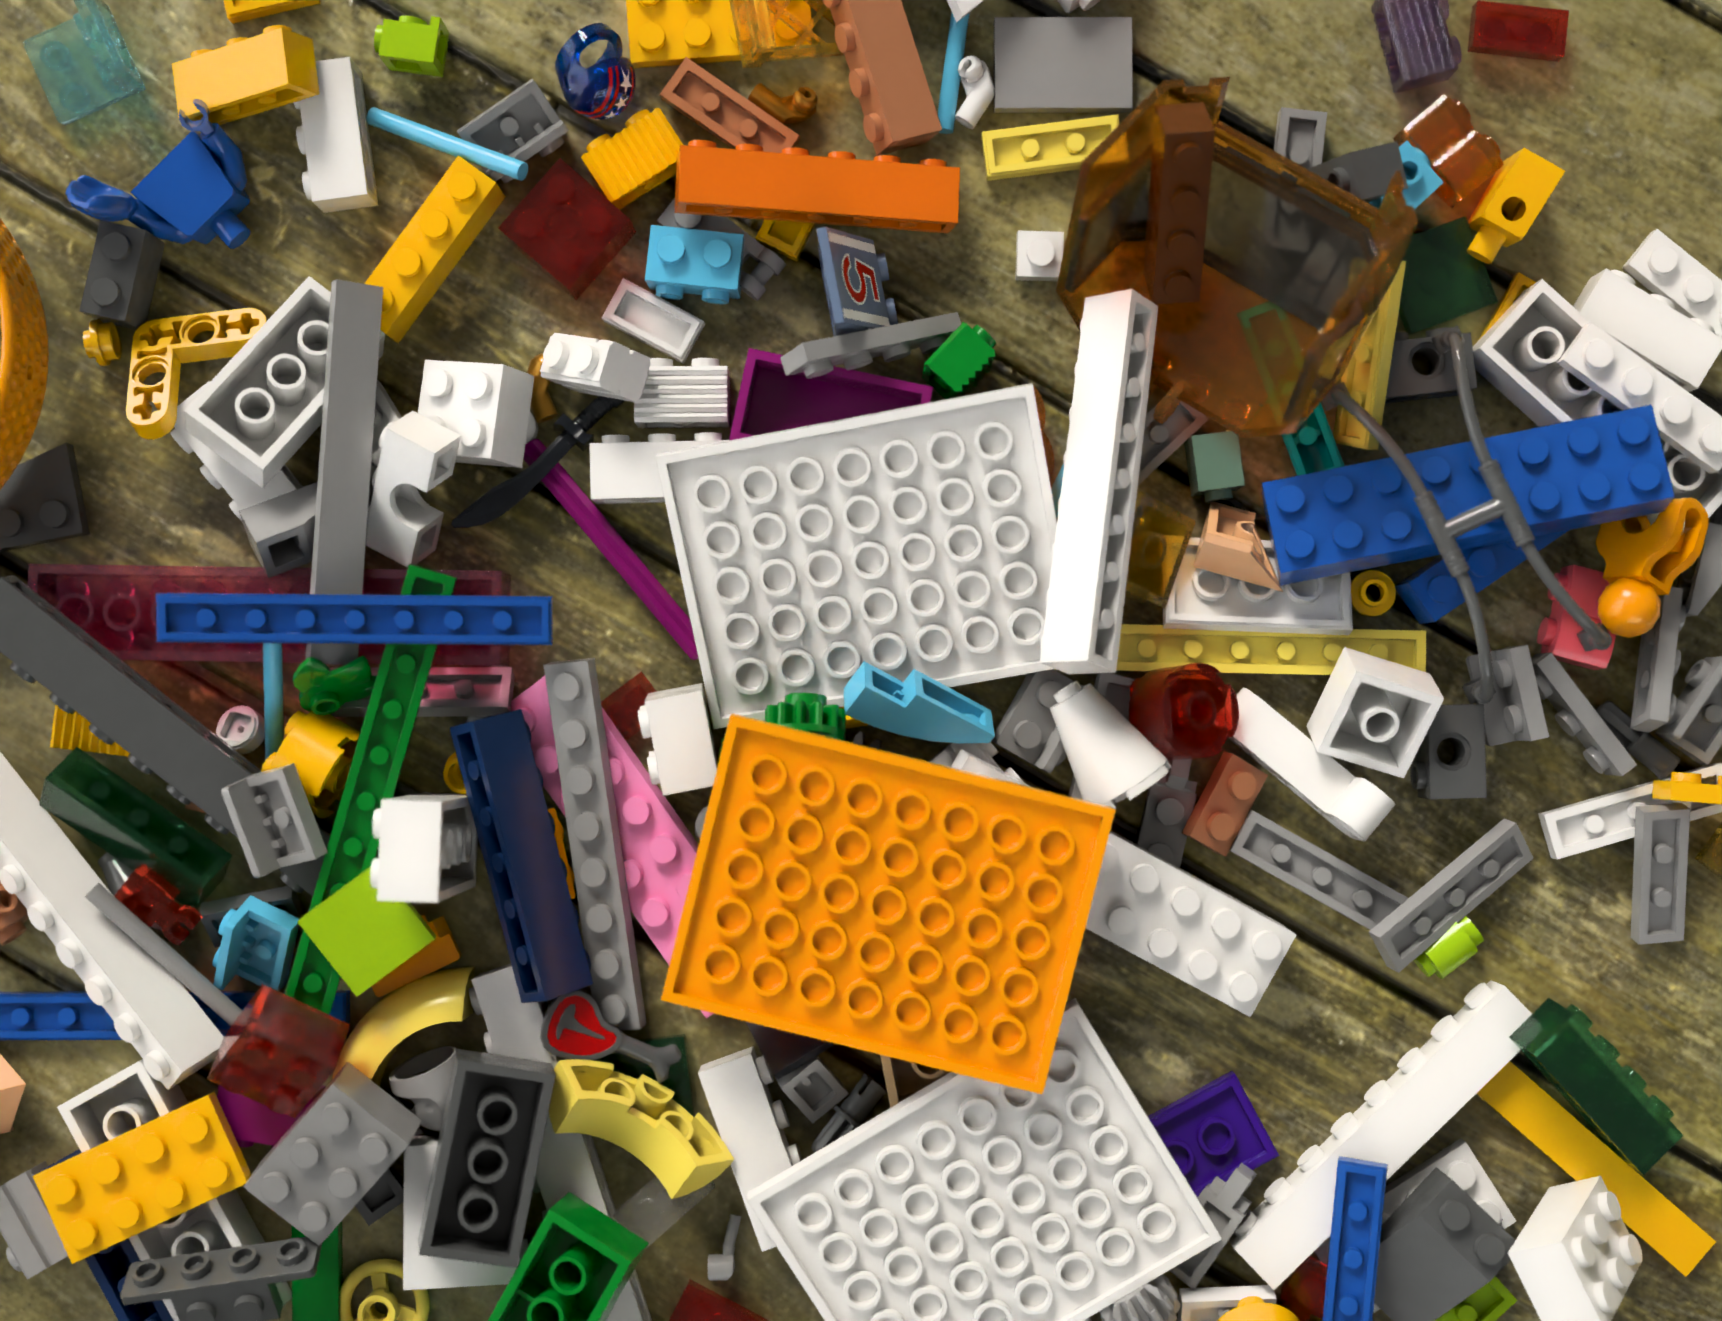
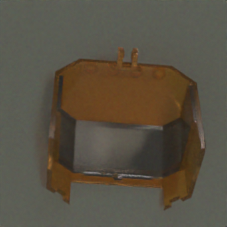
M1230 77L1210 78L1209 85L1185 86L1184 79L1163 80L1082 161L1056 292L1079 331L1086 297L1133 289L1151 301L1143 272L1155 105L1204 102L1215 130L1200 300L1199 302L1156 304L1158 306L1148 399L1156 386L1168 393L1155 407L1153 419L1161 424L1165 423L1175 412L1180 401L1242 438L1296 433L1344 375L1353 354L1404 258L1418 219L1413 205L1407 206L1402 190L1405 184L1400 170H1398L1392 176L1380 209L1219 121Z

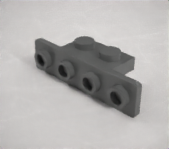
M300 1237L133 1262L129 1266L120 1297L124 1305L171 1299L179 1321H267L280 1319L283 1302L276 1283L314 1277L317 1271L322 1244L318 1246L308 1237Z

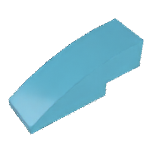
M864 661L844 687V713L863 723L885 731L927 741L960 744L990 743L995 737L990 709L916 669H913L905 681L902 682Z

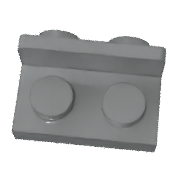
M1528 645L1511 646L1491 651L1493 686L1496 693L1490 702L1484 704L1485 744L1495 746L1513 741H1534L1548 738V728ZM1478 654L1468 656L1466 663L1470 680L1472 681L1480 677Z
M1054 669L1027 674L995 730V737L992 739V742L1033 766L1051 773L1054 767L1059 766L1067 756L1050 708L1057 703L1053 695L1074 681Z

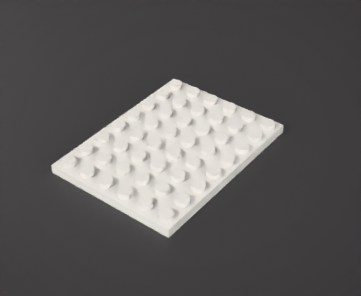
M1032 383L660 453L655 456L714 729L728 727L729 718L732 713L764 721L767 705H778V702L785 701V695L792 693L821 694L827 697V705L843 707L844 687L864 661L902 682L905 681L913 669H916L949 688L1054 669L1040 663L1041 638L1044 633L1047 609L1046 596L1050 585L1053 561L1052 548L1055 542L1057 520Z
M1076 998L1065 1005L1043 1095L950 1072L747 1193V1202L825 1321H1084L1222 1240L1214 1223Z

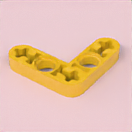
M241 308L154 319L140 325L135 331L132 341L126 415L135 432L140 437L151 440L161 438L170 433L177 420L181 363L234 357L267 322L263 312L255 308ZM201 332H214L211 339L206 342H193L195 336ZM157 372L166 373L165 377L157 384L144 385L145 379L151 374ZM149 402H153L158 411L152 412V406Z

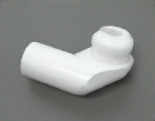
M970 55L963 58L958 65V73L961 76V82L967 98L956 113L955 119L963 126L974 129L993 100L995 88L986 63L977 56Z

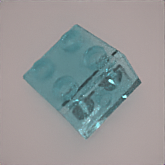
M74 0L79 11L73 15L74 18L23 42V46L57 121L62 125L73 123L146 89L111 10L102 0Z

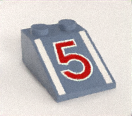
M829 227L816 228L819 262L833 335L839 336L898 324L894 299L884 298L882 282L889 280L885 253L876 254L874 241Z

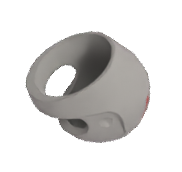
M453 1046L439 1047L420 1053L400 1064L389 1075L393 1094L398 1097L411 1099L415 1105L410 1111L422 1120L421 1126L431 1130L440 1131L457 1050ZM431 1069L430 1071H427V1072H425V1073H423V1074H420V1075H418V1076L412 1077L413 1075H415V1074H417V1073H420V1072H422V1071Z

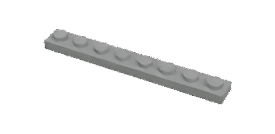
M595 658L550 662L544 665L584 947L591 961L590 973L593 984L590 985L591 995L607 1023L617 1027L619 1030L641 1029L647 1023Z

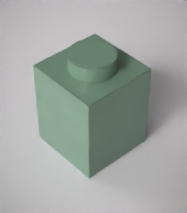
M1238 430L1194 435L1184 442L1191 496L1204 495L1205 502L1233 499L1232 491H1237L1245 486Z

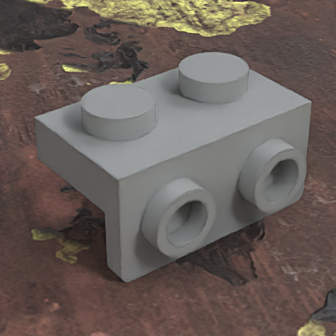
M531 79L458 129L457 133L463 140L525 162L538 152L541 157H545L558 149L564 143L561 136L569 130L564 122L560 120L536 82ZM482 167L487 176L495 182L500 178L503 183L514 179Z
M1722 656L1705 657L1704 660L1697 661L1691 667L1685 677V682L1688 684L1681 695L1676 698V708L1672 718L1654 733L1700 765H1708L1722 745Z
M294 763L249 775L222 788L221 794L254 878L264 877L282 867L315 860L328 853Z

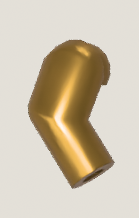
M759 83L750 93L748 100L782 124L787 125L810 119L816 112L818 97L808 87H800L794 94L780 97L764 84Z
M542 353L530 361L527 370L528 374L534 376L530 408L537 423H544L558 416V412L548 392L551 381L541 377Z

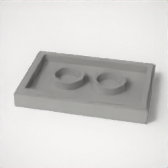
M995 17L994 113H1131L1133 108L1132 17Z

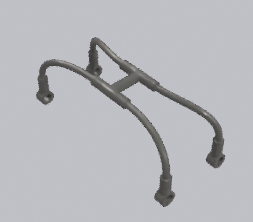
M1457 325L1431 339L1439 355L1451 350L1456 384L1466 427L1481 465L1478 469L1493 499L1446 520L1431 490L1427 491L1411 462L1382 426L1351 397L1344 382L1332 386L1330 389L1318 394L1326 411L1338 405H1342L1387 451L1415 493L1414 501L1444 559L1446 567L1449 568L1448 571L1452 577H1456L1473 625L1479 656L1480 677L1464 684L1462 689L1470 704L1477 702L1485 704L1490 702L1496 693L1493 686V668L1489 639L1481 606L1467 572L1470 570L1467 561H1465V557L1455 538L1502 516L1517 547L1521 546L1528 561L1549 591L1584 629L1577 633L1584 650H1605L1610 647L1612 638L1603 623L1596 624L1563 588L1533 543L1535 537L1532 535L1533 533L1502 473L1500 465L1497 464L1498 461L1496 459L1492 460L1482 435L1467 372L1463 344L1466 341Z

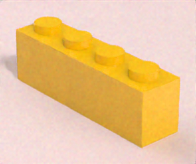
M459 155L364 283L383 287L380 330L398 344L506 197L495 181Z

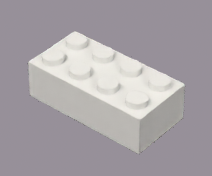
M310 276L184 409L186 431L262 488L270 482L322 424L331 292ZM381 330L378 360L383 356L385 333Z
M424 792L381 800V808L375 809L372 824L374 838H380L379 858L373 859L370 873L372 888H378L377 901L439 903L476 886L478 835L467 794Z

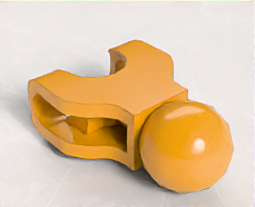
M1693 497L1673 499L1664 512L1659 513L1656 521L1651 526L1646 515L1601 524L1596 538V546L1606 563L1602 578L1611 584L1606 586L1598 598L1597 615L1606 629L1612 634L1631 638L1651 630L1660 617L1661 600L1658 595H1669L1673 581L1700 556L1709 519L1706 510L1697 499Z

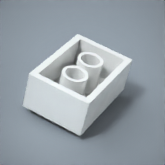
M1601 1176L1549 1187L1508 1252L1541 1321H1612L1642 1263L1640 1244L1634 1235L1629 1234L1621 1218L1619 1201L1613 1192L1608 1191Z

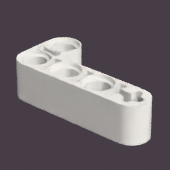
M1243 687L1213 723L1225 736L1332 825L1352 839L1365 842L1396 805L1389 796L1364 778L1355 777L1331 756L1318 753L1312 740L1247 688Z

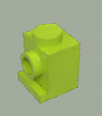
M400 16L399 21L384 19L383 25L378 24L375 30V52L379 53V57L389 70L443 77L449 31L442 19L431 16L430 25H427V22L423 19L413 16Z

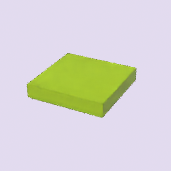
M371 866L297 921L356 997L436 938V934L410 902L377 901L378 888H372L370 881Z

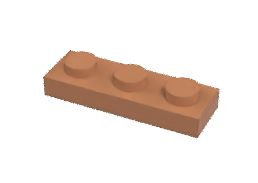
M685 57L660 93L661 100L732 149H735V146L738 144H756L763 147V152L782 153V149L796 147L800 141V136L687 57Z

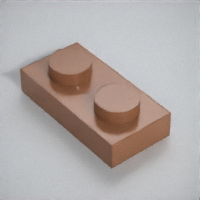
M1223 752L1181 833L1214 853L1226 857L1268 774L1233 753Z

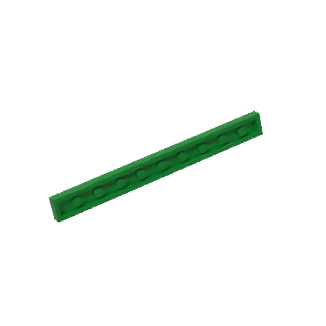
M409 564L400 595H452L457 577ZM386 644L328 842V853L324 856L309 911L372 865L373 859L377 856L380 838H374L373 836L374 811L376 808H381L382 799L394 797L438 644ZM304 930L276 1023L324 1035L341 976Z

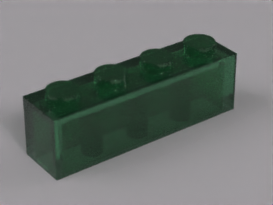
M78 747L44 780L40 806L191 911L195 912L201 903L223 881L233 855Z
M1548 998L1509 1038L1608 1147L1642 1175H1645L1684 1136L1670 1121L1674 1113L1655 1095L1649 1097L1643 1091L1648 1086L1646 1081L1628 1065L1622 1067L1616 1061L1621 1055L1619 1051L1603 1036L1598 1034L1595 1037L1588 1030L1593 1025V1022L1573 1004L1565 1008L1551 998Z

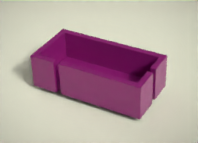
M749 348L729 440L930 403L933 387L856 370H846L837 366H833V371L815 378L807 379L805 372L786 376L780 359L783 355Z

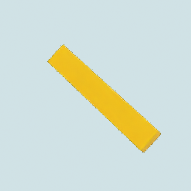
M1511 1061L1476 1093L1574 1181L1601 1176L1608 1191L1613 1192L1619 1201L1621 1218L1624 1224L1685 1277L1716 1243L1712 1237Z

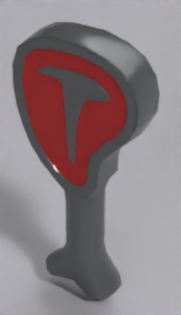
M579 989L554 998L547 1008L541 1025L540 1039L543 1047L555 1056L568 1060H596L609 1054L619 1053L649 1065L654 1071L658 1083L668 1079L670 1066L679 1062L682 1057L680 1049L675 1044L654 1047L625 1035L617 1027L607 1023L603 1019L593 997Z

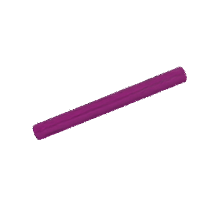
M537 438L525 444L524 461L530 466L547 449L546 446ZM558 462L541 481L688 657L692 660L698 659L690 618Z

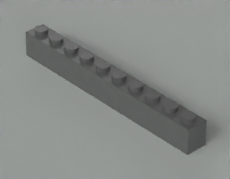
M15 575L1 577L0 652L12 661L10 668L29 683L34 684L36 681L41 683L52 692L49 696L51 701L69 714L78 712L91 723L89 730L100 740L110 745L116 742L128 751L130 755L127 758L137 769L148 775L154 772L168 783L166 789L174 798L186 805L193 802L207 814L204 816V819L214 829L225 835L230 831L238 837L221 790L249 775L259 773L261 770ZM314 815L327 849L333 827L322 818ZM325 854L315 860L279 868L278 870L282 872L280 874L281 880L294 891L302 893L305 890L313 896Z

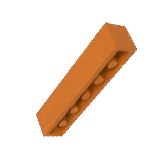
M708 140L689 141L688 145H680L678 151L675 213L947 234L958 224L960 167H948L947 162L944 160L923 159L919 161V164L901 163V158L893 155L875 156L873 160L856 159L854 153L845 151L830 152L828 157L812 156L809 150L796 147L784 148L782 153L763 152V147L756 144H738L735 146V149L716 148L717 144Z

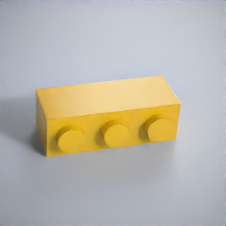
M284 25L268 26L263 29V34L251 38L238 37L229 39L226 42V46L214 50L201 49L193 51L190 54V58L172 63L178 117L181 109L193 121L203 118L202 112L193 104L194 99H200L207 104L209 108L208 120L211 123L222 125L320 94L313 39L292 32V28Z

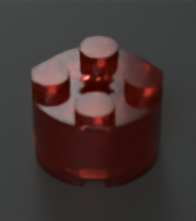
M1192 663L1158 668L1146 673L1142 678H1137L1130 686L1129 722L1168 761L1213 757L1224 749L1221 747L1227 738L1233 737L1239 721L1237 696L1231 684H1224L1222 679L1216 674L1221 672L1214 666L1205 663Z

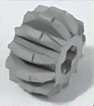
M1162 1274L1099 1312L1102 1321H1176V1313L1179 1311L1181 1304L1171 1282L1166 1275Z

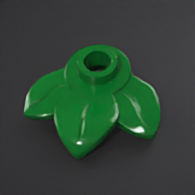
M364 655L331 671L322 661L308 657L294 673L293 685L300 691L299 701L304 710L312 711L317 715H328L337 711L345 702L360 700L370 696L377 676H371L370 665L367 657Z

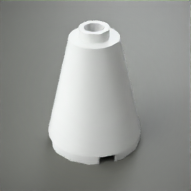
M1076 680L1053 695L1057 703L1050 708L1083 800L1115 809L1116 807L1112 802L1113 799L1116 803L1127 797L1131 800L1163 778L1169 772L1168 769L1172 768L1167 758L1090 683L1081 687Z

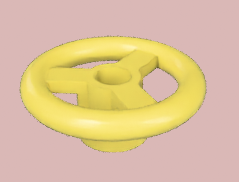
M375 1259L365 1262L355 1268L346 1277L341 1286L340 1321H427L430 1311L428 1290H412L416 1309L398 1303L396 1296L389 1292L387 1273L403 1279V1262L393 1259ZM371 1276L373 1291L360 1304L357 1318L354 1320L351 1311L352 1295L359 1283ZM381 1302L385 1304L388 1313H379L375 1308V1303Z

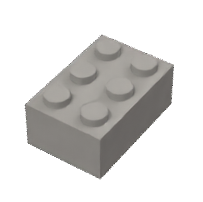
M347 1062L260 1161L243 1188L320 1246L409 1146L422 1120Z

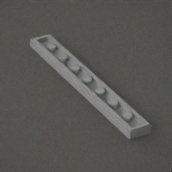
M338 279L332 281L310 594H362L383 287ZM306 643L305 660L308 657H312L325 664L346 665L358 658L359 644Z

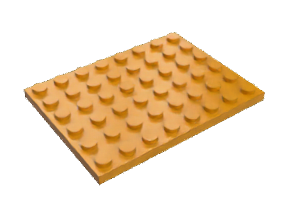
M732 713L729 718L661 1000L1043 1095L1115 809Z

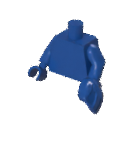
M194 99L193 104L202 112L203 118L198 121L190 120L185 112L180 109L179 121L184 128L191 132L131 191L137 199L123 190L104 184L86 175L80 176L77 181H71L65 193L72 207L86 215L108 222L128 220L140 229L147 230L157 238L180 244H186L195 240L206 245L218 236L230 249H235L243 244L251 233L250 229L237 217L250 202V198L244 190L248 180L242 152L218 123H211L208 120L209 108L200 99Z

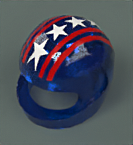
M594 23L578 30L563 45L555 61L556 75L567 103L580 115L594 120L610 119L621 114L629 106L636 90L634 66L630 59L622 57L623 46L621 38L607 24ZM597 40H608L607 47L599 60L589 68L583 67L579 61L581 52Z

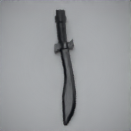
M598 396L573 421L563 413L553 424L554 431H561L562 433L537 460L516 476L490 489L455 517L451 525L454 528L480 526L505 514L540 483L572 447L577 445L584 452L590 446V443L594 441V434H587L589 429L604 417L608 411L612 410V408H618L625 400Z

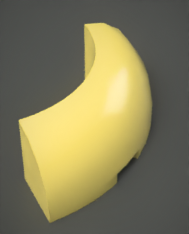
M458 967L432 972L388 993L360 1019L350 1033L340 1052L332 1079L349 1062L380 1087L388 1062L395 1053L396 1048L407 1037L435 1024L463 1021L473 1014L469 989L474 987L471 979L474 978L475 967Z
M570 1059L559 1060L554 1068L556 1076L549 1106V1118L554 1133L591 1135L622 1147L642 1161L655 1174L671 1199L688 1195L704 1187L720 1176L733 1162L732 1154L709 1122L699 1112L693 1117L685 1108L672 1099L675 1092L644 1074L639 1079L613 1071L614 1064L608 1062Z

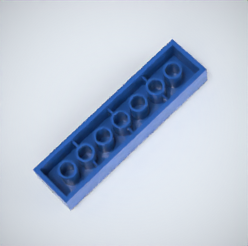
M1652 405L1484 438L1492 460L1496 459L1498 461L1497 464L1500 465L1502 473L1534 537L1664 512L1675 498ZM1471 441L1405 454L1420 476L1427 491L1431 490L1446 520L1493 499L1478 469L1481 465ZM1391 457L1262 483V501L1280 586L1441 555L1414 501L1415 493ZM1502 516L1455 538L1461 551L1513 541Z

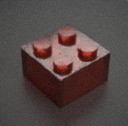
M561 158L557 160L498 227L510 244L575 300L581 296L636 233L631 220Z
M262 984L225 1034L207 1080L223 1086L224 1089L231 1093L241 1094L266 1105L276 1113L296 1118L335 1070L350 1024Z

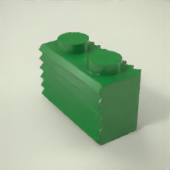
M963 322L924 363L922 379L929 386L933 387V390L944 400L965 396L966 393L971 392L973 386H977L979 380H983L985 373L990 372L995 359V350L993 349L996 345L995 340L979 325L971 328Z

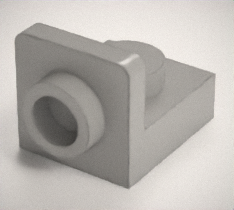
M819 1056L814 1057L779 1080L776 1078L781 1090L812 1123L849 1095L844 1084Z

